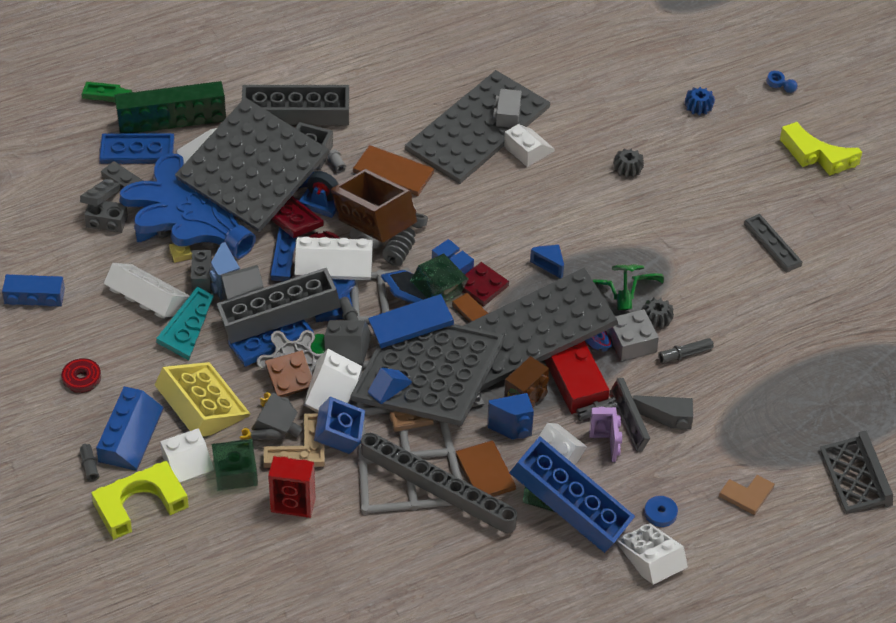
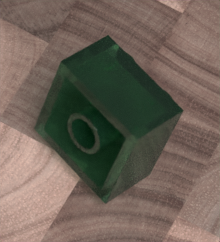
M443 253L418 265L411 282L427 298L441 294L446 302L462 293L469 278Z
M252 439L212 444L217 491L258 486Z

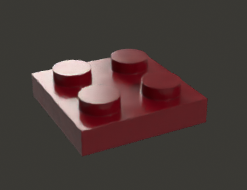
M483 262L477 264L456 281V288L463 293H468L483 307L509 286V281Z

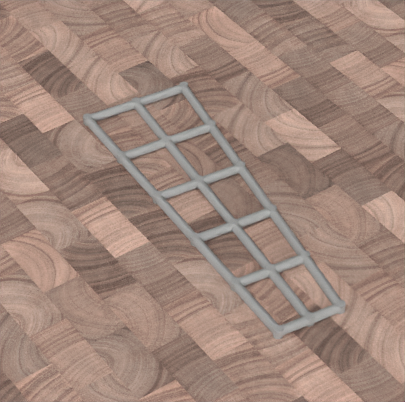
M404 268V269H402V270H406V271L410 272V269H409V268ZM399 270L371 272V280L377 279L382 313L389 311L386 285L381 278V274ZM355 280L356 285L351 290L352 307L358 313V320H365L368 324V318L372 316H360L358 281L361 280ZM364 361L358 381L363 373L362 369L366 368L369 361ZM356 402V407L365 410V415L394 412V410L381 407L364 408L363 403ZM364 417V424H363L362 436L366 433V432H365V417ZM439 421L446 448L411 451V453L420 458L448 456L452 475L462 480L448 423ZM407 430L399 431L402 448L410 452ZM361 444L358 446L361 513L363 515L377 512L410 509L415 511L420 508L452 506V504L442 499L418 501L416 486L407 481L408 502L369 505L367 464L374 462L363 457L361 454Z

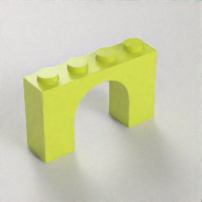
M167 460L154 464L145 470L138 471L126 478L118 479L114 483L99 487L91 492L93 505L113 540L132 532L131 520L123 504L133 494L139 492L155 494L161 499L169 515L189 508L188 496Z

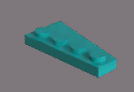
M196 287L158 335L156 343L189 361L214 295Z

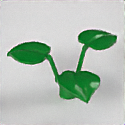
M637 264L612 266L614 271L624 270V290H619L618 294L612 281L592 280L595 284L611 287L614 300H617V310H631L637 281L649 279L663 284L664 275L648 273L632 276L634 281L630 293V290H627V271L642 270L644 266Z

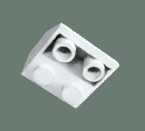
M547 423L539 435L574 465L579 461L587 448L585 444L559 424Z

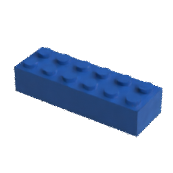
M540 436L509 472L604 553L615 543L635 517L634 514Z

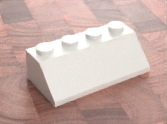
M297 237L295 278L327 267L332 279L371 280L373 240L364 238Z
M112 263L104 282L105 285L110 287V291L117 294L122 293L125 295V299L140 303L139 306L141 308L151 309L155 311L156 316L163 319L165 317H173L190 296L132 264Z

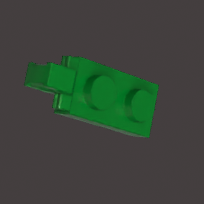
M86 82L82 91V99L115 102V94L131 93L132 90L122 88L118 84Z

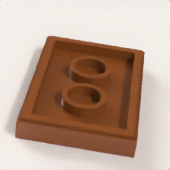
M493 440L456 451V457L469 484L493 497L516 490V484Z

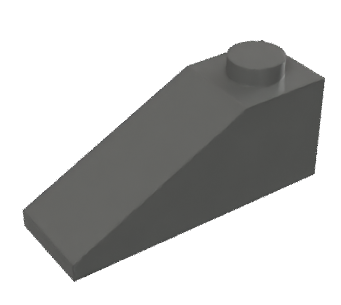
M633 395V400L639 414L670 428H692L693 398Z

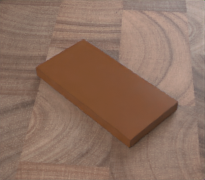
M371 145L368 146L353 167V173L357 174L367 169L410 190L411 194L419 196L434 174V168Z

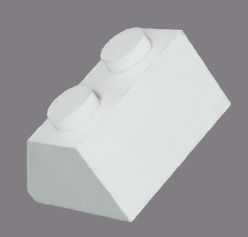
M518 124L505 131L504 147L526 167L541 160L555 150L536 132L523 125Z
M199 428L160 441L162 457L164 461L167 460L180 484L214 473L211 458Z

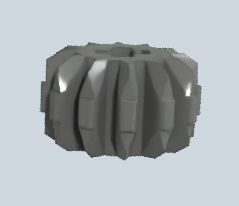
M624 148L623 151H618L613 160L615 171L619 173V176L625 175L626 178L627 176L634 178L635 174L640 175L641 170L644 168L643 155L639 154L638 150L632 151V148L630 150Z
M653 297L651 301L647 300L642 307V310L644 309L654 329L656 327L662 329L664 326H669L674 318L673 305H669L668 300L663 301L662 298L656 300Z

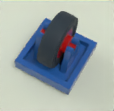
M316 171L308 178V189L299 202L313 212L332 218L336 213V208L330 189L339 183L330 174Z

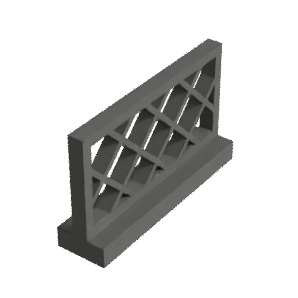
M866 430L859 432L858 437L820 446V451L846 514L882 504L885 507L893 505L892 490ZM853 444H856L858 447L856 453L848 451L846 448ZM835 450L839 454L836 458L828 456L827 451ZM843 454L852 457L849 464L840 461ZM856 459L864 462L862 469L852 466ZM836 465L846 468L843 474L834 471ZM849 470L859 473L855 480L846 476ZM862 475L871 478L869 485L859 482ZM843 480L852 484L849 491L840 487ZM856 486L865 489L862 496L853 493ZM869 491L878 495V499L874 500L865 497ZM849 497L859 500L856 505L848 506L847 504Z

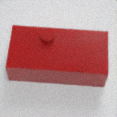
M585 341L544 360L571 414L577 413L576 409L592 405L595 401L601 402L609 399L610 389Z

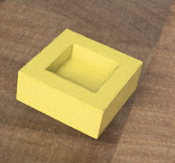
M174 243L169 244L174 263L192 259L189 246L181 247Z

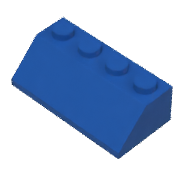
M124 386L96 447L98 462L137 471L163 412V406L143 390Z

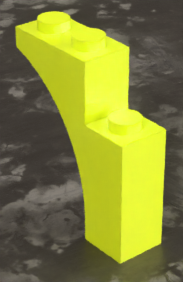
M798 122L782 127L780 141L802 167L818 162L830 176L860 165L862 151L859 147L845 148L824 143L806 132Z

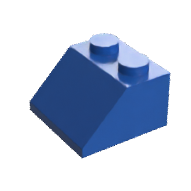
M527 393L488 400L487 426L489 429L512 440L532 436L534 410Z

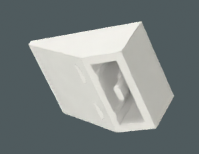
M650 523L641 526L631 533H626L623 537L616 540L618 546L640 575L651 584H655L688 567L684 546Z

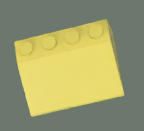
M210 362L163 367L155 383L156 388L190 431L199 428L202 437L211 436L250 416V412Z

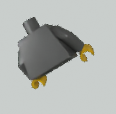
M269 392L264 393V398H260V404L263 408L251 428L252 432L248 428L242 429L243 436H240V440L243 444L250 443L252 439L281 441L287 432L297 438L303 427L293 422L298 413L297 410L294 409L287 397L278 396L274 392L272 394Z

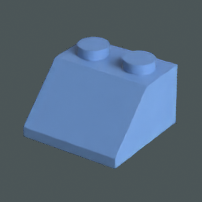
M225 242L221 243L211 261L212 270L209 271L213 281L211 289L214 294L218 295L220 300H223L221 274L240 270Z

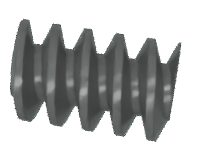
M408 227L389 239L382 252L384 259L393 266H401L403 264V261L409 254V250L415 244V231Z

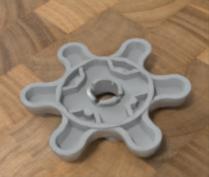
M275 331L271 335V341L276 347L275 352L271 355H261L257 359V365L261 369H267L265 365L266 360L303 350L312 375L316 362L322 354H316L311 350V344L315 339L312 331H303L296 341H290L283 332Z

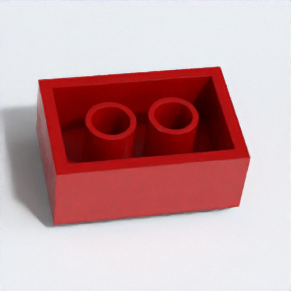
M273 456L268 475L270 511L272 513L311 518L316 499L314 461Z

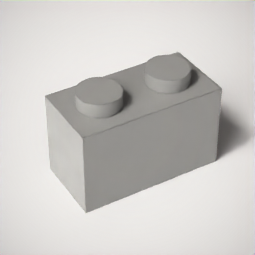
M500 89V95L496 96L495 106H498V108H494L493 119H496V126L512 128L518 125L522 91Z

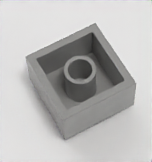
M644 309L615 316L618 325L607 329V332L611 337L612 345L620 361L657 352L659 337Z

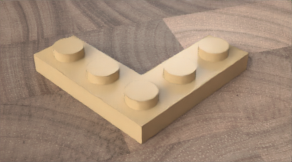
M304 414V446L264 447V468L271 467L273 456H284L299 460L306 459L314 461V467L325 466V445L314 441L318 414Z

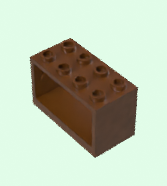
M367 169L330 189L338 219L382 243L417 223L416 209L413 206L410 190Z

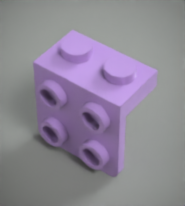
M616 407L592 408L589 437L610 438L611 460L616 462L617 456H620V444H622V432H619L621 426L620 415H617Z

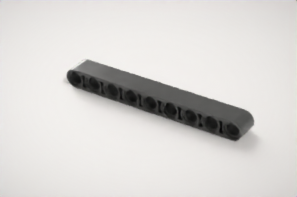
M365 433L361 437V454L366 459L504 533H511L516 529L517 511L512 506L375 433Z

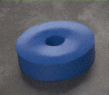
M655 496L647 501L644 515L650 524L657 527H667L675 522L678 507L669 497Z

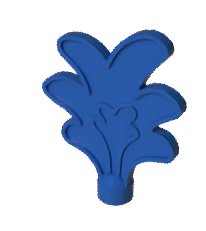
M179 154L163 155L157 160L154 167V181L134 182L125 186L120 191L119 202L127 207H144L135 216L134 229L138 233L171 230L172 242L181 247L200 242H210L219 245L225 242L232 255L237 259L246 256L255 244V234L244 226L239 225L232 214L176 179L175 174L184 165V159Z

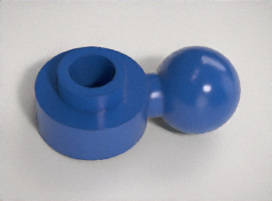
M780 71L768 73L766 82L770 87L780 88L783 86L784 90L788 93H793L797 90V82L793 79L785 80L784 74Z

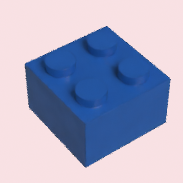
M330 396L319 407L314 441L350 454L361 444L365 410Z

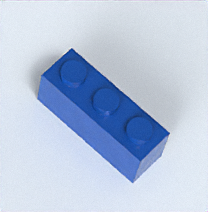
M6 274L2 290L4 304L62 306L65 286L62 276Z

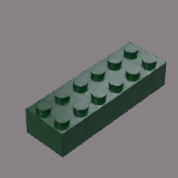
M222 81L114 95L120 134L223 122L226 119L225 95Z

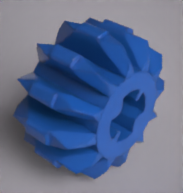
M693 87L692 90H688L684 103L687 111H692V114L698 113L700 116L701 113L706 115L707 112L712 111L715 99L712 91H708L707 88L701 89L699 87L696 89Z

